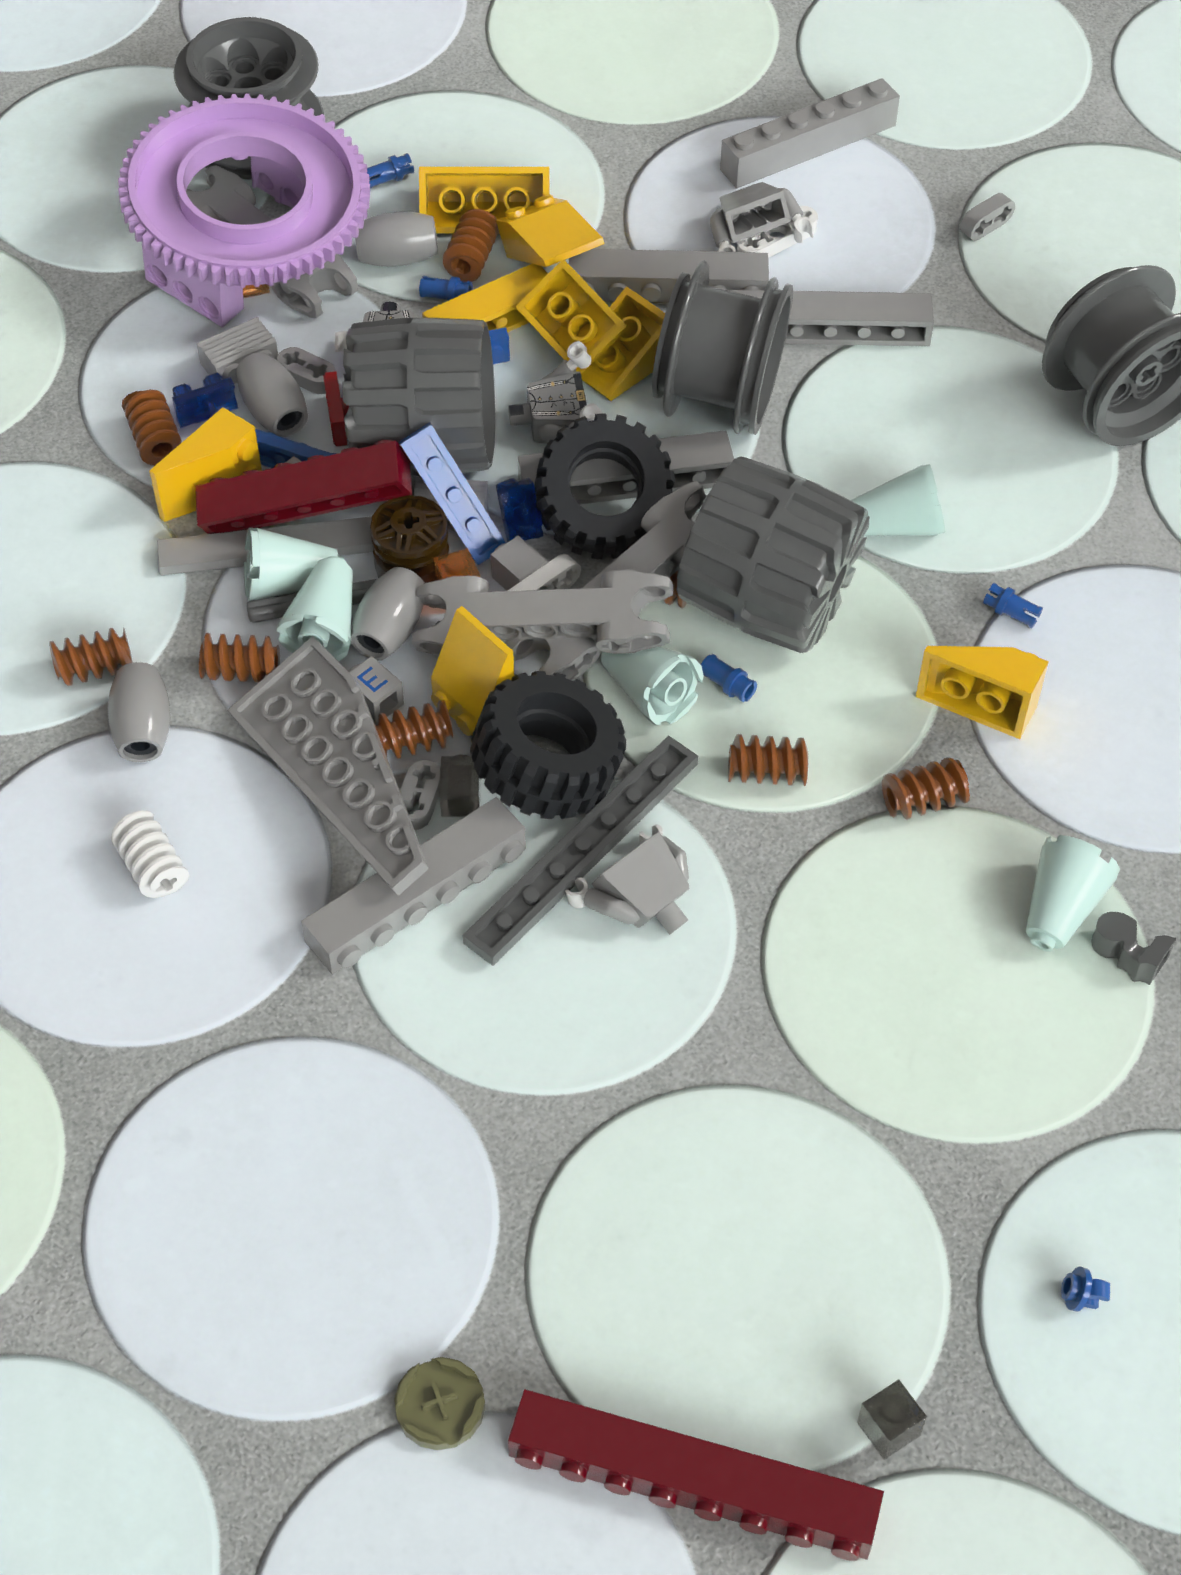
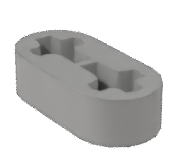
M1003 193L993 195L965 214L960 223L961 232L973 241L981 239L1004 225L1011 218L1015 210V203Z
M289 347L279 352L277 361L286 367L300 387L312 393L326 394L323 375L326 372L335 371L332 363L297 347Z
M420 760L413 763L407 770L400 789V794L407 811L413 809L415 801L419 802L420 810H416L414 815H409L414 830L422 829L428 825L442 789L440 767L430 760ZM424 776H430L431 779L425 781L423 789L419 788L418 780H423Z

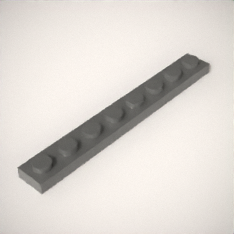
M668 735L462 935L463 944L494 966L566 895L565 890L570 891L575 886L577 878H583L698 765V755Z

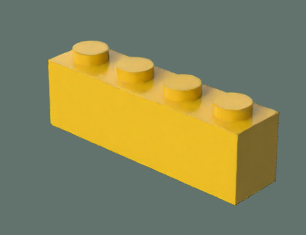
M530 264L438 306H434L422 312V317L484 320L487 323L488 330L506 327L507 332H510L529 323L515 306L548 273L542 266Z

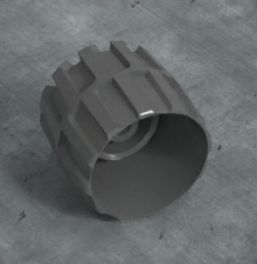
M397 318L352 324L351 329H348L346 335L347 349H344L343 367L348 381L342 382L343 401L346 405L350 406L344 417L346 437L349 441L348 448L360 449L369 447L381 440H396L399 443L430 422L462 473L488 470L493 463L495 448V388L492 346L487 323L484 320ZM410 461L411 476H420Z
M740 456L735 458L717 478V481L704 500L690 531L678 569L677 594L679 598L740 631L790 650L806 653L819 642L826 632L828 621L834 618L842 602L840 589L847 588L851 583L856 568L852 567V565L863 552L867 539L864 535L869 528L870 517L867 516L868 511L866 508L820 484L793 473Z

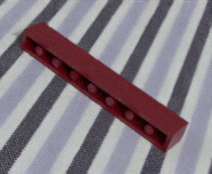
M526 1389L523 1391L508 1439L509 1456L515 1458V1462L523 1467L539 1470L544 1466L558 1470L562 1477L570 1481L582 1483L589 1479L604 1484L605 1489L619 1495H630L631 1492L649 1497L650 1502L664 1508H675L676 1505L694 1510L695 1515L705 1520L720 1521L721 1518L735 1521L739 1523L743 1530L750 1533L762 1535L769 1531L785 1536L787 1542L795 1546L810 1548L815 1544L831 1549V1553L834 1556L848 1561H857L859 1557L868 1560L884 1491Z

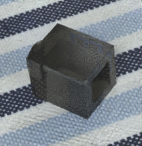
M462 754L441 756L439 790L441 817H465L481 805V779L474 769L475 763H473L471 756Z
M898 1379L862 1403L857 1423L885 1460L921 1436L927 1416Z

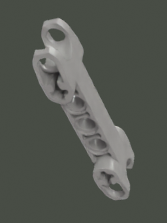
M211 166L205 170L207 183L210 186L209 189L204 191L186 190L188 198L200 211L219 221L251 225L272 220L254 206L256 198L251 187L235 173L219 166ZM339 254L335 255L334 262H325L323 269L317 267L311 275L305 273L298 280L292 278L287 280V283L283 284L280 281L271 286L282 302L291 309L311 318H317L323 314L321 308L322 300L318 295L319 292L335 290L347 296L358 291L356 276Z
M695 481L659 500L642 518L641 527L647 533L583 588H600L601 575L612 570H635L671 577L679 569L685 544L695 523L691 518L702 506L707 496L703 486ZM596 637L507 640L505 642L513 650L514 661L523 659L537 650L550 651V657L539 671H546V675H553L554 673L565 674L566 679L574 680L581 676L598 660L601 654V650L596 647Z
M612 570L601 575L600 588L489 592V582L481 577L451 576L418 586L417 597L422 600L423 605L431 608L445 609L446 613L443 620L436 626L419 629L417 632H414L412 634V644L417 651L439 655L454 614L459 607L463 606L500 640L596 637V647L603 652L614 654L636 653L670 643V632L667 625L656 621L639 619L638 617L641 609L648 603L665 600L673 596V584L670 577L635 570Z

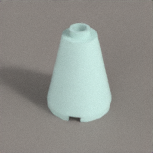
M930 464L921 465L851 500L868 511L867 516L870 517L869 528L864 536L938 535L945 533L941 504L938 501V491Z
M248 528L245 540V550H248L247 561L244 562L245 596L248 597V601L298 593L320 559L330 556L342 559L344 557L338 556L337 549L260 528Z
M336 556L320 559L279 621L277 632L280 635L278 640L291 653H294L313 636L337 661L342 660L348 655L351 646L353 570L344 559Z
M663 647L641 650L636 653L614 654L602 651L601 662L604 668L646 718L656 725H661L660 722L664 721L669 724L678 721L696 702L699 694L694 690L697 681L703 683L704 675L702 666L693 657Z
M1059 835L1056 842L1051 841V836L1046 838L1041 849L1026 933L1031 938L1030 942L1035 947L1049 952L1053 951L1054 948H1063L1117 880L1120 871L1117 862L1111 857L1108 864L1099 857L1102 850L1097 846L1066 835Z

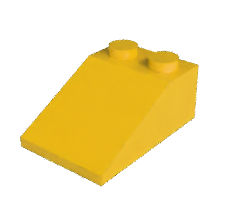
M546 195L535 199V205L524 208V206L511 208L505 211V217L496 220L507 258L543 267L551 266L562 259L566 260L605 244L603 237L567 200L553 198V195Z
M564 259L515 306L553 349L567 361L570 360L567 356L569 346L576 341H580L587 347V353L591 356L592 364L629 328ZM577 367L576 372L582 374L587 368L581 369Z
M627 286L611 304L610 308L629 328L581 374L583 382L609 401L614 400L653 373L659 336L665 317V312Z
M222 407L149 470L160 519L166 522L196 511V485L209 483V480L213 478L240 476L248 470L262 471L255 426Z
M461 606L454 614L431 675V700L436 708L439 700H445L449 715L456 721L459 729L466 736H472L490 692L494 691L496 686L506 679L511 680L514 676V656L512 649Z
M927 646L923 654L915 697L1021 739L1037 708L1049 661L1014 647Z

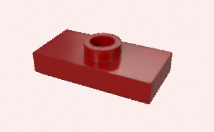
M337 371L326 372L323 378L333 444L336 447L346 446L348 443L344 417L349 409V405L344 403L343 397L341 398Z

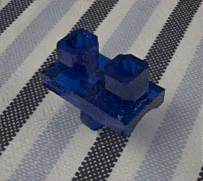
M214 373L205 377L203 380L204 387L192 390L190 385L185 383L173 387L174 397H172L179 427L183 428L194 423L206 421L222 407L229 411L238 409L234 391L235 385L231 377L223 379L219 373Z
M528 477L521 481L511 478L498 483L496 491L507 543L517 536L521 537L524 541L543 537V518L541 512L537 510L533 481Z

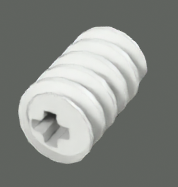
M141 810L124 816L112 830L111 840L114 847L117 848L120 857L124 860L127 869L131 872L134 881L138 883L141 893L151 898L164 897L182 888L189 878V872L182 866L181 858L175 855V848L169 844L168 837L162 832L160 823L153 820L154 814L150 811Z

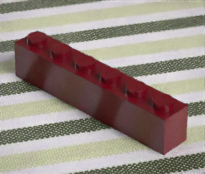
M381 440L369 447L360 449L346 448L341 453L329 456L314 455L309 457L307 461L293 464L279 463L271 469L262 471L248 470L240 476L231 478H213L209 480V483L195 486L197 526L207 534L248 530V528H262L412 495L410 459L396 440Z

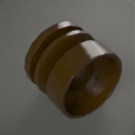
M408 495L390 499L378 507L372 515L370 525L374 547V565L378 578L394 567H402L413 571L423 580L424 584L445 578L450 565L448 524L445 513L438 504L422 496Z

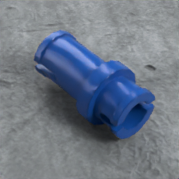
M406 153L400 157L393 155L388 157V161L368 167L367 174H369L370 188L393 179L396 181L403 180L404 175L414 173V166L409 164L412 163L409 154Z
M422 276L419 285L420 297L446 299L448 301L473 290V283L471 281L464 282L458 277H451L450 280Z
M996 583L991 585L989 588L990 593L998 597L995 598L987 593L983 604L995 608L996 614L1000 616L1006 614L1032 629L1037 620L1024 612L1027 611L1039 618L1043 607L1037 606L1014 594L1015 590L1010 587L1004 589Z
M714 654L708 655L702 661L703 675L722 687L724 694L727 696H736L740 701L747 702L756 692L757 682L749 679L747 672L743 669H734Z

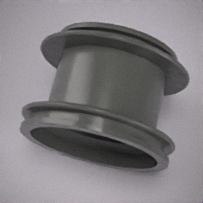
M241 17L215 23L201 31L194 39L188 42L176 58L173 70L174 81L182 96L190 102L188 107H191L192 101L195 100L199 104L204 103L206 97L213 101L218 100V95H222L227 99L231 98L232 94H236L238 98H244L245 94H249L251 98H257L260 94L267 100L274 96L281 103L287 99L292 106L300 103L302 104V110L307 111L312 108L314 109L315 116L324 115L321 102L310 90L318 74L317 54L307 39L278 22L257 17ZM251 156L244 160H235L232 157L224 158L205 166L206 168L219 166L235 173L242 179H252Z
M702 261L698 264L692 278H690L688 273L683 272L680 274L672 291L663 320L652 376L653 397L661 398L664 394L663 410L667 417L675 413L681 398L685 397L735 409L733 418L734 432L739 434L744 426L747 425L749 426L750 434L756 435L770 402L782 358L792 309L793 285L785 284L783 290L778 289L777 278L773 277L769 280L762 298L709 286V265L707 261Z
M1145 265L1119 268L1094 279L1080 289L1063 306L1047 334L1042 358V372L1046 381L1059 390L1074 391L1085 389L1087 391L1082 409L1084 424L1090 432L1098 435L1102 441L1109 445L1128 446L1143 442L1165 431L1181 419V313L1174 314L1172 312L1176 297L1174 279L1168 271L1158 266Z

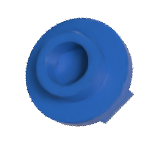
M1079 1266L1072 1273H1068L1065 1276L1061 1286V1296L1065 1299L1066 1307L1069 1310L1079 1312L1084 1307L1097 1309L1099 1308V1300L1106 1302L1110 1300V1283L1101 1279H1092L1090 1270Z

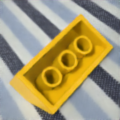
M419 167V213L434 216L436 234H453L460 217L468 210H485L493 214L497 219L505 217V211L518 206L528 208L535 205V199L550 195L549 167Z

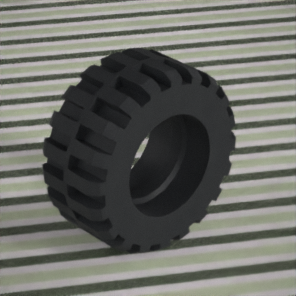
M606 413L595 414L592 421H587L585 416L575 419L573 427L569 428V426L565 425L557 431L554 440H549L544 448L543 456L539 460L534 492H536L535 505L537 512L542 514L541 522L547 531L552 529L555 533L554 540L561 546L565 542L572 546L571 552L580 556L582 551L592 553V559H602L604 554H611L612 559L618 558L629 546H632L647 533L641 527V521L646 512L663 497L673 493L672 489L675 483L674 471H671L669 468L671 459L668 452H661L660 450L662 442L655 434L649 438L645 434L646 426L638 421L634 427L626 424L627 417L617 415L615 421L607 420ZM592 459H609L620 463L630 471L636 480L638 492L634 504L627 511L613 516H602L587 511L574 499L570 490L571 476L576 467Z
M534 671L531 673V676H528L525 672L513 676L511 680L506 679L498 684L485 701L471 738L472 745L470 747L471 759L475 763L474 769L480 779H485L484 785L492 795L497 793L501 797L500 801L508 807L514 805L520 808V813L529 816L532 813L540 814V818L553 819L555 815H560L561 819L575 817L577 812L580 815L592 810L594 805H597L610 789L626 750L625 730L620 718L616 719L617 712L613 706L603 701L602 694L595 689L593 691L585 687L586 683L578 679L572 681L566 679L565 674L560 673L546 675V671ZM526 735L541 736L553 740L564 747L570 754H557L544 750L530 741Z

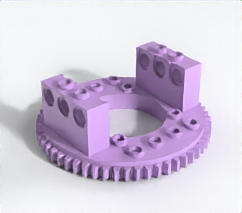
M232 94L231 98L227 99L222 95H218V100L213 101L206 97L205 102L200 104L195 100L192 101L191 107L181 105L179 112L168 111V118L158 117V125L150 123L148 125L149 132L141 131L140 140H133V149L128 148L127 158L122 160L123 168H120V178H118L121 212L124 213V221L128 223L130 233H135L136 242H142L145 279L221 327H224L244 309L243 288L246 285H254L256 288L262 284L273 286L274 283L280 281L284 284L292 278L300 279V276L305 273L313 274V270L317 267L323 269L325 262L335 261L336 254H344V246L350 247L352 245V237L357 238L359 236V229H363L364 219H367V209H369L370 201L369 174H367V164H363V155L358 154V146L352 145V138L350 136L344 137V130L342 128L335 130L334 121L326 123L325 115L315 116L314 109L302 110V104L298 103L296 106H292L287 99L281 103L274 96L267 100L260 94L257 98H251L249 94H245L244 98H238L236 94ZM251 156L252 187L260 188L273 196L279 204L282 203L292 209L281 217L264 223L251 225L226 223L200 211L190 201L186 190L192 178L205 166L224 158L232 157L235 160H244Z

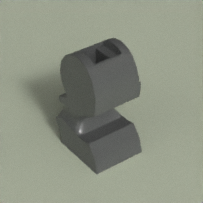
M1120 912L1102 914L1097 921L1096 929L1091 939L1092 947L1096 953L1105 958H1117V968L1128 972L1133 982L1140 981L1148 985L1152 983L1168 960L1176 941L1174 937L1162 935L1155 936L1150 946L1145 948L1139 946L1137 943V921Z

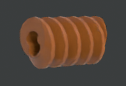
M471 209L464 212L460 217L455 232L452 234L451 241L448 243L443 255L444 267L452 277H458L464 282H473L480 277L481 270L484 268L496 237L499 234L496 223L497 218L488 211Z
M151 389L128 394L122 400V408L142 461L148 465L155 466L181 444L182 440L164 394L158 390Z
M124 627L121 637L118 636L114 628H109L108 640H104L100 633L95 631L93 643L90 644L85 636L81 634L79 635L77 647H74L69 638H64L63 650H59L54 641L49 642L57 678L59 680V677H61L67 686L73 685L74 674L84 683L88 681L89 670L92 671L96 679H102L104 667L107 668L111 676H115L119 664L124 666L133 663Z
M206 633L200 647L199 674L201 680L207 672L210 680H217L222 673L225 681H232L235 674H237L240 682H247L251 674L254 682L259 683L264 679L265 675L267 676L280 665L279 645L273 647L270 636H265L262 646H258L255 635H250L247 645H243L241 636L236 634L232 645H228L225 634H220L217 644H213L211 634Z
M445 700L438 701L437 712L434 711L430 703H425L421 716L417 709L411 706L408 708L407 719H405L400 710H394L392 722L389 721L385 713H379L377 725H375L386 756L387 751L391 749L397 759L401 758L403 746H406L413 756L416 755L418 743H422L425 750L431 752L432 740H437L440 747L445 749L447 737L451 736L453 739L451 720Z
M736 734L729 749L728 782L732 781L735 772H739L742 783H746L752 772L755 774L758 784H762L766 773H770L773 785H777L781 774H785L788 785L792 786L796 776L800 775L803 785L806 786L808 749L804 738H798L792 748L788 737H782L779 746L776 747L773 736H767L763 746H761L757 735H752L748 745H745L742 734Z
M944 758L940 764L932 761L926 765V768L918 765L912 768L911 772L903 769L898 772L897 776L888 773L882 779L884 801L890 816L893 818L896 817L897 811L900 810L906 820L910 819L913 806L919 815H925L926 803L928 802L931 808L937 812L941 809L940 799L942 798L949 808L954 807L955 795H958L964 804L970 801L967 774L960 761L953 758Z

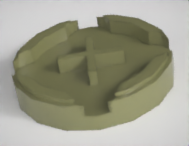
M445 1357L432 1358L429 1362L421 1365L418 1363L410 1368L398 1383L394 1398L397 1422L405 1436L420 1447L433 1450L455 1448L470 1439L481 1425L485 1411L483 1387L475 1372L461 1361Z

